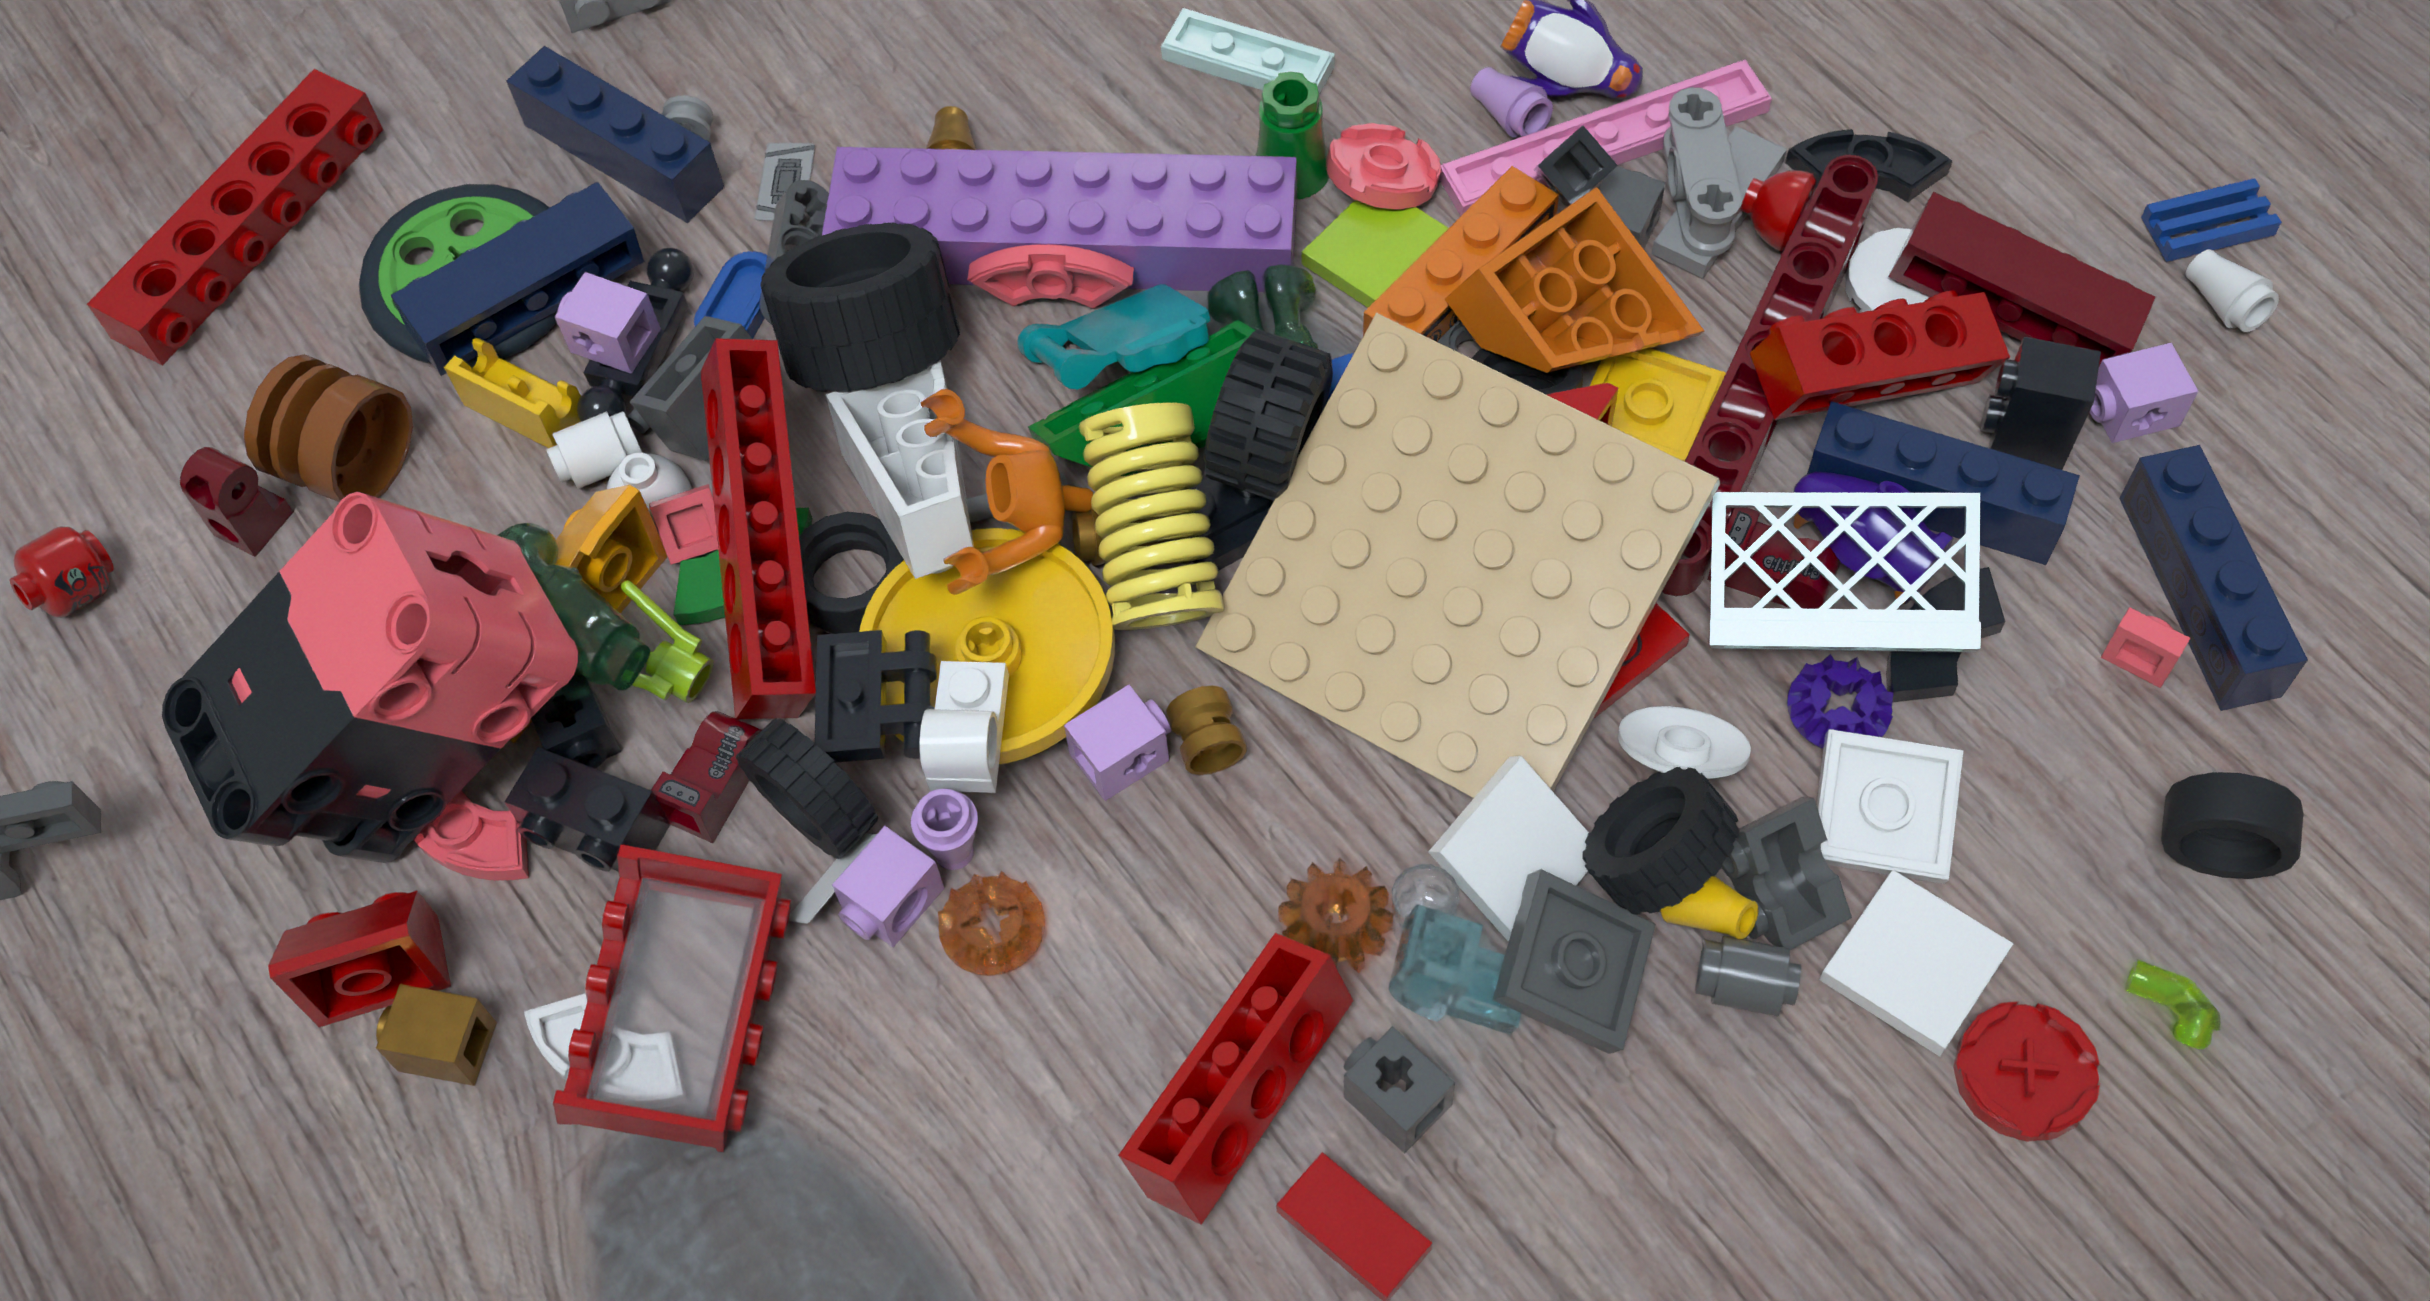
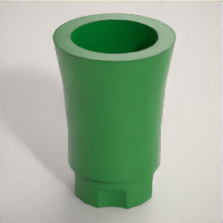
M1292 71L1279 73L1275 80L1264 85L1262 91V99L1259 104L1258 147L1255 156L1296 157L1297 200H1301L1318 193L1324 188L1330 178L1327 174L1326 166L1328 152L1323 131V106L1319 98L1317 84L1308 81L1303 73Z

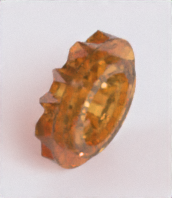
M1002 871L997 876L981 877L974 873L969 883L959 889L951 888L949 899L943 910L938 911L939 939L945 953L957 966L977 975L995 976L1019 968L1035 954L1044 936L1045 916L1041 902L1026 881L1021 883L1011 879ZM988 903L989 908H993L997 916L1009 915L1000 921L1001 931L998 933L1001 942L995 944L993 936L988 935L984 927L974 929L972 927L982 921L980 912L983 911L982 905Z

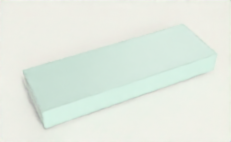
M1185 8L1180 12L1161 45L1162 60L1262 91L1264 85L1275 80L1279 73L1292 71L1303 73L1308 81L1316 83L1320 95L1335 67V53Z

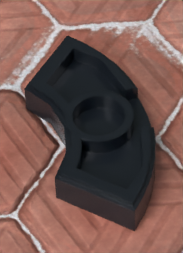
M1853 129L1824 133L1798 143L1788 149L1785 163L1793 170L1813 173L1816 179V189L1825 168L1831 160L1843 155L1861 156L1870 161L1877 170L1878 181L1876 189L1888 191L1909 202L1949 173L1953 160L1935 148L1901 134L1888 132L1887 137L1854 135Z
M1989 567L1979 569V622H1981V638L2000 633L2005 624V618ZM1956 576L1942 581L1922 595L1936 610L1964 611V584ZM1915 602L1909 610L1923 609ZM1890 651L1887 660L1886 684L1887 691L1894 693L1893 702L1953 696L1958 686L1957 661L1962 652Z

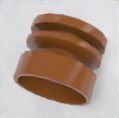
M305 354L288 357L272 368L258 386L249 406L244 430L247 457L256 470L294 485L307 487L309 491L340 502L348 494L355 492L379 498L388 490L400 473L408 454L413 431L412 411L404 393L358 374L351 375L348 371Z

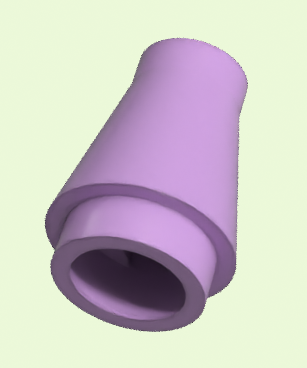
M1491 67L1480 70L1471 83V95L1484 105L1511 137H1523L1543 130L1550 121L1553 105L1547 98L1546 91L1540 86L1499 73Z
M937 789L929 792L919 801L912 813L911 828L914 836L935 856L938 864L945 869L958 870L968 865L972 860L974 854L973 841L978 822L975 805L966 795L951 789Z

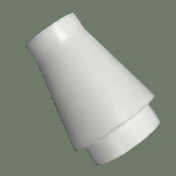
M2211 249L2197 255L2186 270V277L2197 286L2228 328L2238 327L2243 332H2250L2261 326L2272 315L2278 305L2279 295L2273 290V283L2270 279L2222 258Z

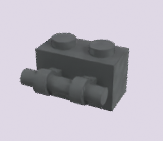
M708 316L702 318L631 399L630 403L634 409L627 416L629 424L640 433H645L651 427L670 451L704 461L709 458L701 369L716 338L752 339L742 324Z

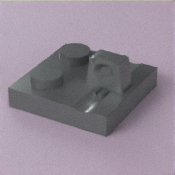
M1540 869L1530 873L1526 879L1521 905L1514 921L1492 1000L1608 1054L1624 1049L1656 924L1636 914H1631L1628 910L1545 870Z

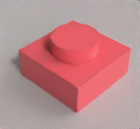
M709 484L649 503L671 565L718 549L714 501Z
M2129 607L2101 658L2161 688L2188 644L2190 637L2174 630L2167 622L2160 618L2146 616Z

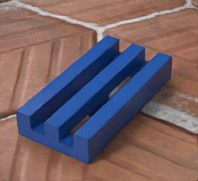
M2255 178L2147 204L2141 216L2166 262L2197 255L2209 249L2217 250L2274 236L2282 223L2277 214H2268L2267 211L2271 204L2267 197L2257 196L2260 185ZM2245 217L2251 218V220L2218 228L2220 223ZM2191 230H2196L2198 232L2174 239L2170 238L2171 235Z

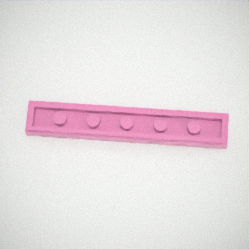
M1742 60L1440 165L1441 175L1439 180L1459 215L1462 216L1511 166L1516 167L1550 189L1533 169L1582 125L1591 133L1616 164L1619 165L1663 149L1664 134L1671 126L1669 104L1674 94L1682 89L1691 87L1703 88L1716 95L1722 105L1726 127L1769 112L1772 98L1747 61Z

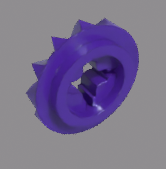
M1830 654L1820 663L1814 665L1805 664L1800 674L1791 683L1787 707L1790 719L1798 732L1812 744L1824 749L1825 735L1829 729L1883 737L1893 718L1892 702L1894 693L1888 692L1883 685L1881 671L1871 673L1869 670L1861 667L1858 657L1846 662L1834 660ZM1832 690L1838 696H1843L1848 692L1850 694L1856 692L1857 695L1851 707L1853 712L1842 706L1836 710L1830 709L1824 714L1832 696L1830 691Z

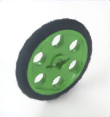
M465 184L440 189L408 204L394 214L377 232L363 258L359 292L362 310L372 329L390 347L417 361L432 364L407 330L391 294L406 287L412 280L426 276L456 259L455 256L459 257L465 251L483 245L510 230L516 223L528 220L549 207L542 201L520 190L495 184ZM478 219L484 222L480 231L474 235L459 236L454 233L458 224L464 220ZM428 247L434 250L432 257L422 264L412 265L404 262L406 255L415 248ZM558 311L494 346L498 357L504 360L522 352L545 336L557 323L555 315ZM478 356L467 361L466 363L470 367H474V365L477 362Z

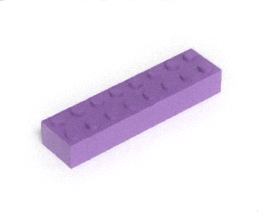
M837 147L822 235L865 224L906 223L924 228L937 238L949 284L975 285L967 280L969 264L982 256L1016 246L1051 244L1095 251L1133 267V283L1126 289H1149L1159 284H1166L1174 290L1292 293L1297 213L1296 157Z

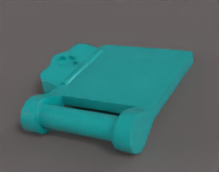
M1159 284L1061 325L1031 324L1026 326L1019 334L1017 344L1020 353L1027 359L1037 363L1044 362L1054 369V375L1060 383L1068 389L1079 390L1086 387L1107 365L1117 361L1130 372H1140L1154 365L1177 362L1188 351L1200 347L1209 341L1207 323L1211 319L1207 308L1168 285ZM1070 340L1081 349L1067 350L1062 346Z

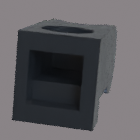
M1582 125L1533 170L1554 192L1559 194V200L1568 207L1587 194L1618 165Z

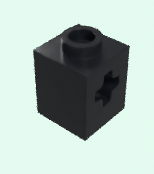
M576 669L568 684L559 689L531 718L545 750L596 769L607 758L621 752L599 699L583 670Z

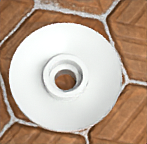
M1657 706L1636 710L1622 719L1618 730V740L1621 747L1638 762L1661 773L1672 770L1674 767H1681V769L1691 767L1695 768L1699 773L1702 772L1707 779L1726 777L1741 771L1747 765L1751 752V746L1746 736L1732 724L1711 714L1682 707Z

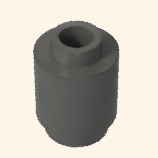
M1723 936L1721 942L1705 939L1699 960L1695 994L1710 996L1711 1004L1778 1017L1782 1004L1795 1005L1800 985L1801 965L1790 963L1789 948Z

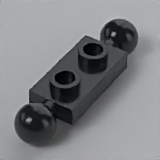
M663 248L651 256L647 264V276L651 283L650 285L629 281L627 287L647 293L661 330L632 374L591 359L589 360L583 373L591 388L581 395L577 404V414L581 422L606 411L609 417L622 411L626 414V405L622 395L635 396L658 370L688 308L682 291L692 282L694 267L688 255L676 248Z

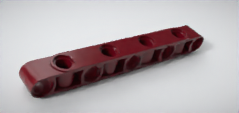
M1839 156L1831 160L1825 168L1812 198L1807 201L1684 461L1719 478L1720 485L1716 492L1747 491L1779 419L1774 420L1750 352L1770 335L1768 329L1773 324L1785 318L1804 316L1805 321H1812L1825 317L1844 278L1849 261L1857 248L1878 181V173L1874 165L1861 156ZM1717 458L1727 459L1730 462L1720 461ZM1713 498L1682 553L1689 559H1679L1662 593L1671 596L1688 595L1695 591L1702 583L1712 561ZM1726 507V526L1735 507Z

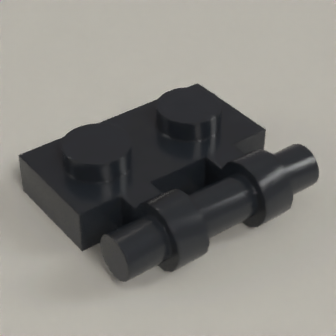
M882 630L817 635L814 742L835 763L885 759L886 735L901 734L904 736V755L906 757L920 759L922 718L925 710L935 709L930 705V683L937 679V657L930 653V634L921 630L907 632L905 634V651L887 652V641ZM886 682H903L904 704L886 705Z

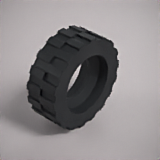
M774 718L736 755L738 765L762 796L809 841L836 859H841L878 822V815L875 813L874 807L847 773L808 736H805L796 727L786 723L783 719Z
M1674 767V769L1665 773L1660 771L1654 773L1642 782L1638 781L1629 787L1626 793L1617 797L1609 804L1610 807L1603 815L1601 814L1598 817L1592 832L1587 835L1585 840L1586 849L1582 854V859L1586 862L1585 868L1618 906L1628 909L1631 914L1640 915L1641 912H1648L1649 914L1660 912L1662 908L1667 906L1673 907L1682 902V899L1691 893L1695 894L1711 876L1714 877L1722 868V863L1726 857H1730L1734 849L1733 843L1739 834V828L1736 826V822L1739 821L1737 815L1703 773H1699L1695 768L1681 769V767Z

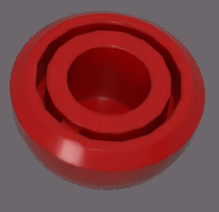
M1798 170L1780 172L1765 179V181L1753 178L1743 199L1740 211L1751 215L1753 226L1762 240L1771 247L1783 251L1805 204L1813 196L1816 179L1813 173Z

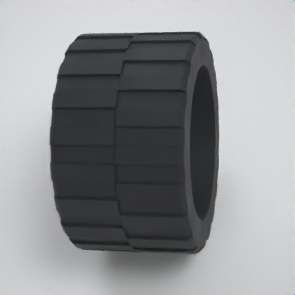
M865 224L817 236L803 244L796 245L787 250L782 256L777 257L761 277V290L776 340H778V347L786 374L796 384L805 388H812L815 391L851 392L853 390L877 388V386L904 380L908 376L926 370L930 365L944 358L947 352L952 350L960 335V325L938 240L928 230L912 224Z

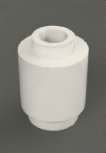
M606 411L555 432L553 436L557 445L546 449L561 483L573 479L577 489L611 476L625 457L633 453H642L623 411L610 417Z

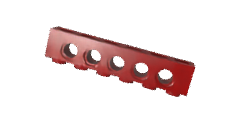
M314 68L87 303L110 338L163 366L189 340L190 336L214 310L226 301L229 294L265 259L266 255L287 232L300 222L303 215L338 181L346 169L365 149L372 145L375 138L384 130L366 93Z
M716 338L701 369V380L735 718L738 720L798 718L815 696L816 688L778 340Z

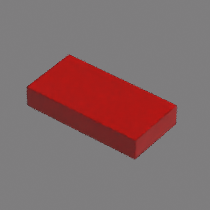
M1323 1152L1276 1204L1277 1213L1382 1301H1389L1432 1250V1242Z

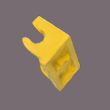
M475 338L472 341L473 349L478 352L477 362L472 369L464 360L456 356L444 367L463 405L547 448L557 445L553 433L581 422L577 414V404L581 395L574 385L560 380L557 386L500 359L494 347L482 339Z

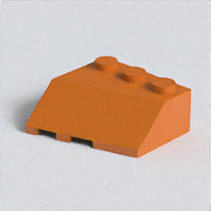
M1597 187L1478 268L1445 298V301L1480 348L1546 373L1696 337L1704 332L1699 322Z

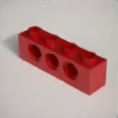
M1954 290L1941 292L1926 299L1924 302L1908 304L1906 299H1896L1886 302L1872 311L1857 313L1855 307H1846L1831 312L1822 319L1805 321L1804 316L1788 317L1773 324L1768 329L1770 335L1750 352L1774 420L1827 411L1831 401L1845 406H1855L1977 384L2002 364L2003 359L2011 358L1985 292L1958 296Z
M1274 933L1118 1154L1147 1198L1200 1225L1205 1221L1353 1003V999L1329 954Z

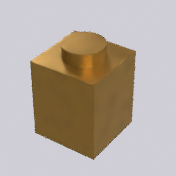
M400 984L392 1006H387L379 1018L376 1031L378 1042L376 1049L398 1072L475 1086L497 1022L478 998Z

